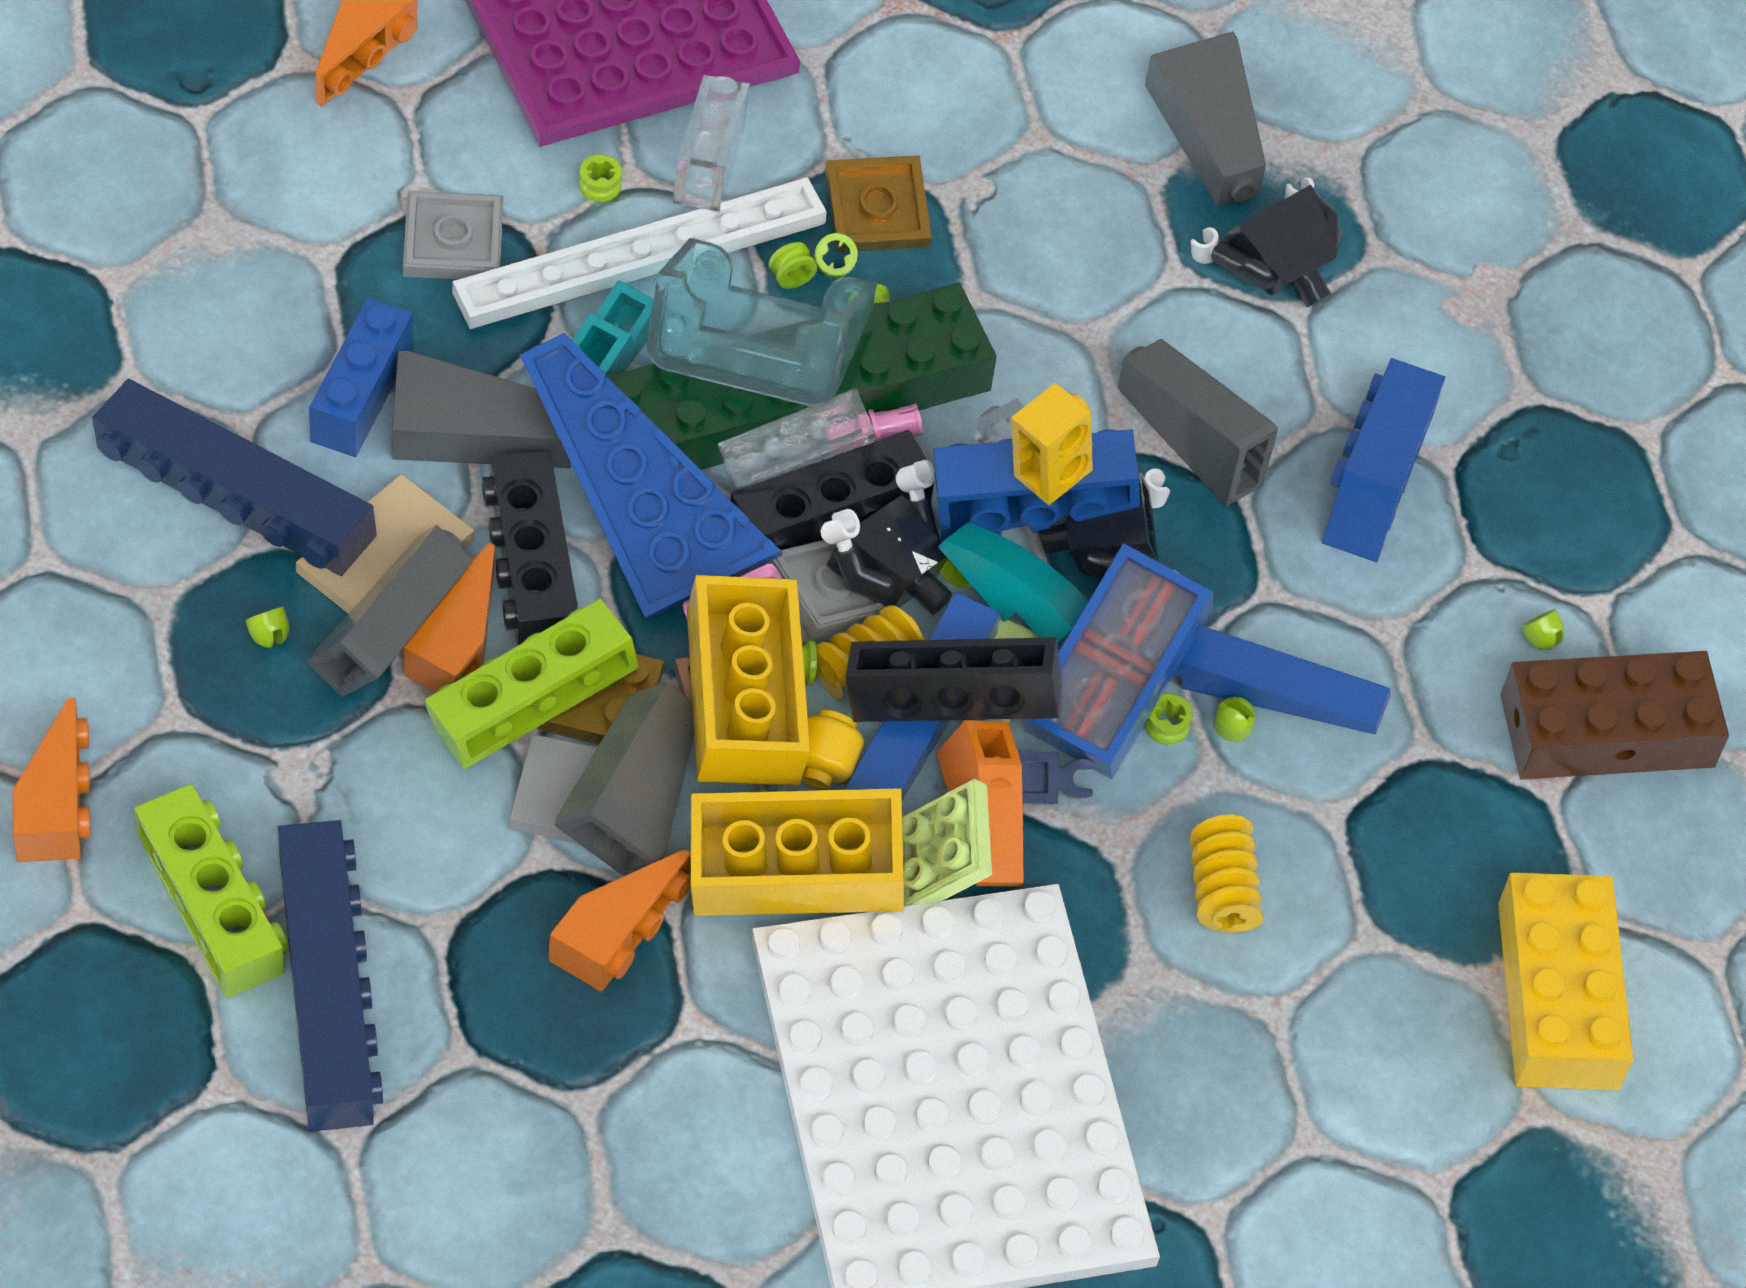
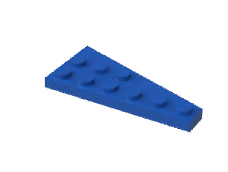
M565 333L520 354L647 621L682 605L684 601L690 599L696 575L739 577L783 555L781 550L714 485Z

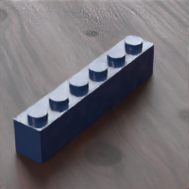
M129 378L92 417L97 448L107 458L113 461H122L138 469L150 481L162 482L178 490L190 502L195 504L202 503L216 510L230 523L244 525L261 534L270 544L276 547L284 546L303 556L309 564L316 568H326L342 577L377 536L374 507L372 504Z
M341 820L278 826L279 858L308 1132L374 1125L373 1105L383 1104L381 1072H370L368 1058L378 1056L375 1024L365 1025L363 1010L372 1009L370 977L359 978L358 963L367 962L364 930L354 931L352 917L362 916L359 884L349 885L347 871H356L354 839H343Z

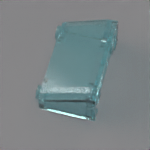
M689 238L657 274L647 339V352L651 361L659 368L668 372L790 402L816 407L828 404L841 387L872 310L877 283L855 277H842L835 280L827 288L822 307L732 286L733 269L729 254L722 247L714 243Z

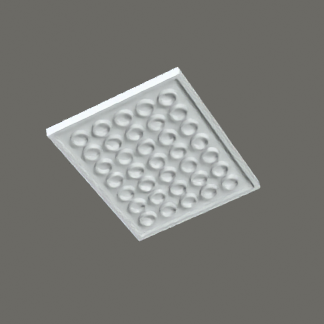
M1059 884L944 900L937 904L904 906V911L862 912L752 929L751 940L831 1288H1027L1157 1266L1160 1255Z

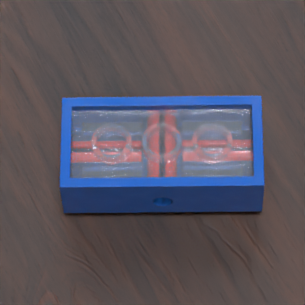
M1123 543L1058 652L1062 677L1059 717L1022 719L1024 731L1076 760L1085 759L1093 762L1094 770L1113 779L1213 609V591Z

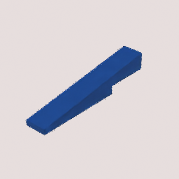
M955 592L929 640L995 639L998 634L1001 613ZM950 720L882 722L845 790L901 789L903 800Z
M1202 626L1174 674L1181 677L1182 689L1222 699L1238 696L1246 699L1252 706L1375 735L1391 696L1389 687Z

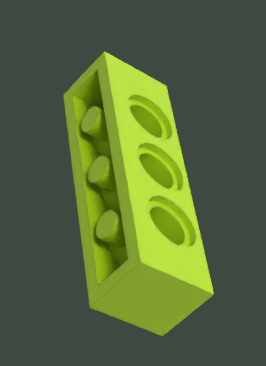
M600 598L586 607L574 610L567 618L543 632L529 636L522 644L497 658L487 660L477 670L454 683L442 686L435 694L426 698L425 704L433 729L465 770L637 670L639 665L633 640Z
M189 784L134 807L136 835L225 999L283 975V953L289 950L286 936L277 921L269 923L263 912L266 909L265 900L257 883L254 880L246 882L240 869L243 868V862L235 843L231 839L224 841L218 831V828L221 827L220 820L212 802L209 799L202 801L193 784ZM187 845L200 846V848L195 850L182 849ZM213 885L223 887L218 891L204 890L206 887ZM235 926L246 928V930L239 933L226 931Z

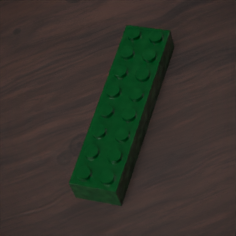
M959 282L607 377L700 470L824 437L823 428L827 425L867 417V410L873 409L874 413L916 403L918 409L923 410L989 392L992 388L997 355Z

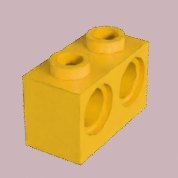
M1056 382L1011 417L1014 477L1048 505L1052 504L1093 471L1091 410L1083 398L1074 393L1070 395Z

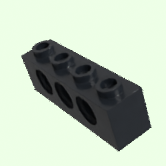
M906 430L733 491L730 495V501L780 550L824 540L821 536V529L825 522L832 520L833 513L850 509L854 511L859 519V523H861L902 495L905 499H909V492H904L898 487L896 475L901 468L927 459L910 430ZM934 482L930 487L924 488V494L930 496L931 500Z
M550 450L491 456L490 476L482 477L485 507L494 506L495 517L489 518L488 521L490 542L495 547H500L502 558L495 560L497 584L499 589L507 588L509 600L502 601L504 626L506 631H515L517 646L522 644L529 636L543 632L578 609ZM523 549H534V550H533V551H527V550H523ZM531 590H540L542 592H531Z
M1056 637L851 642L846 671V683L853 722L1048 719L1059 717L1062 677Z

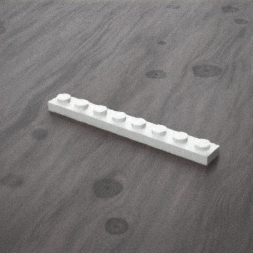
M807 177L453 281L452 293L469 328L473 329L614 287L618 280L628 283L825 224L827 212Z

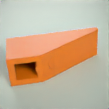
M417 0L341 1L315 72L316 103L322 107L335 95L339 96L345 93L357 77L367 69L375 68L389 51L399 43L407 42L414 35L418 26Z
M490 542L487 543L477 557L470 556L473 559L471 564L401 650L404 653V676L434 693L442 686L454 683L477 670L484 663L495 567V545Z
M68 698L13 788V838L17 862L81 859V839L91 838L89 806L80 807V794L90 793L89 762H80L79 749H89L88 717L78 718L76 698Z
M964 720L936 754L948 792L974 778L987 785L992 875L976 883V886L1020 887L1024 883L1022 764L1009 722Z
M683 849L580 896L550 934L549 961L600 992L605 989L613 977L621 979L633 962L634 950L642 939L650 941L655 936L663 922V912L672 901L678 904L690 889L691 852Z

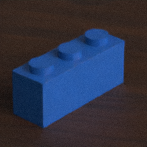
M367 297L309 406L311 443L355 458L357 457L396 382L398 351L411 352L413 350V312Z

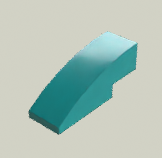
M618 280L597 314L594 315L591 312L588 314L572 341L606 376L624 372L663 319L664 313L660 302Z
M967 522L938 546L992 609L1001 613L1000 618L1003 622L1017 613L1038 638L1056 637L1058 643L1072 631L1089 602L1071 582L1048 563L1007 538Z

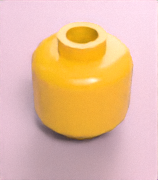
M820 710L818 715L808 716L810 754L801 780L803 783L813 788L829 790L831 784H842L851 779L864 746V739L856 729L857 723L853 722L852 718L832 710Z

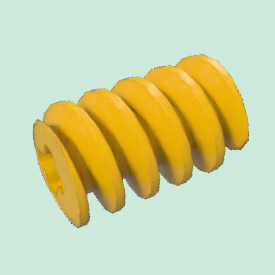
M888 605L880 611L879 615L872 614L864 619L863 624L856 623L849 627L846 633L834 635L830 638V642H821L816 645L817 677L830 696L839 702L843 698L842 688L848 692L846 671L851 642L925 639L917 623L910 615L896 606Z
M1234 814L1219 815L1206 819L1196 825L1191 831L1189 844L1192 848L1191 862L1194 867L1193 881L1196 885L1195 899L1198 903L1196 911L1198 920L1206 928L1221 933L1246 932L1260 926L1264 919L1262 910L1257 908L1262 902V896L1256 890L1260 884V878L1254 872L1258 866V860L1252 854L1255 851L1256 842L1250 836L1253 833L1254 827L1251 821L1245 817Z

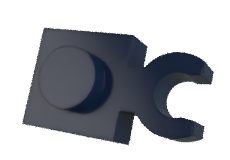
M1018 751L1022 764L1023 804H1058V790H1061L1066 796L1073 799L1087 798L1093 795V789H1080L1073 781L1074 773L1078 769H1093V762L1079 759L1069 761L1063 767H1058L1059 752Z

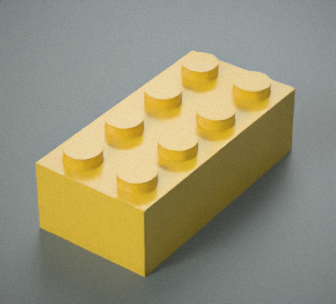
M696 575L687 607L697 782L800 785L810 754L797 580Z
M901 789L691 794V894L694 916L904 911Z
M1510 873L1499 900L1498 909L1516 1087L1620 1090L1632 1065L1633 1051L1613 876Z

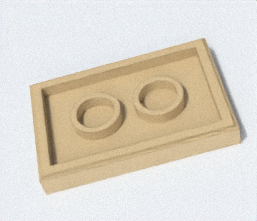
M401 473L368 501L374 507L377 536L342 577L326 568L319 569L312 566L304 557L296 562V573L349 614L420 534L438 525L442 530L450 531L457 536L463 543L464 548H466L474 541V530Z

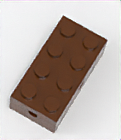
M1707 651L1512 662L1500 694L1520 780L1715 768L1729 737Z

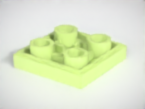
M974 778L902 817L904 906L937 904L992 875L986 784Z

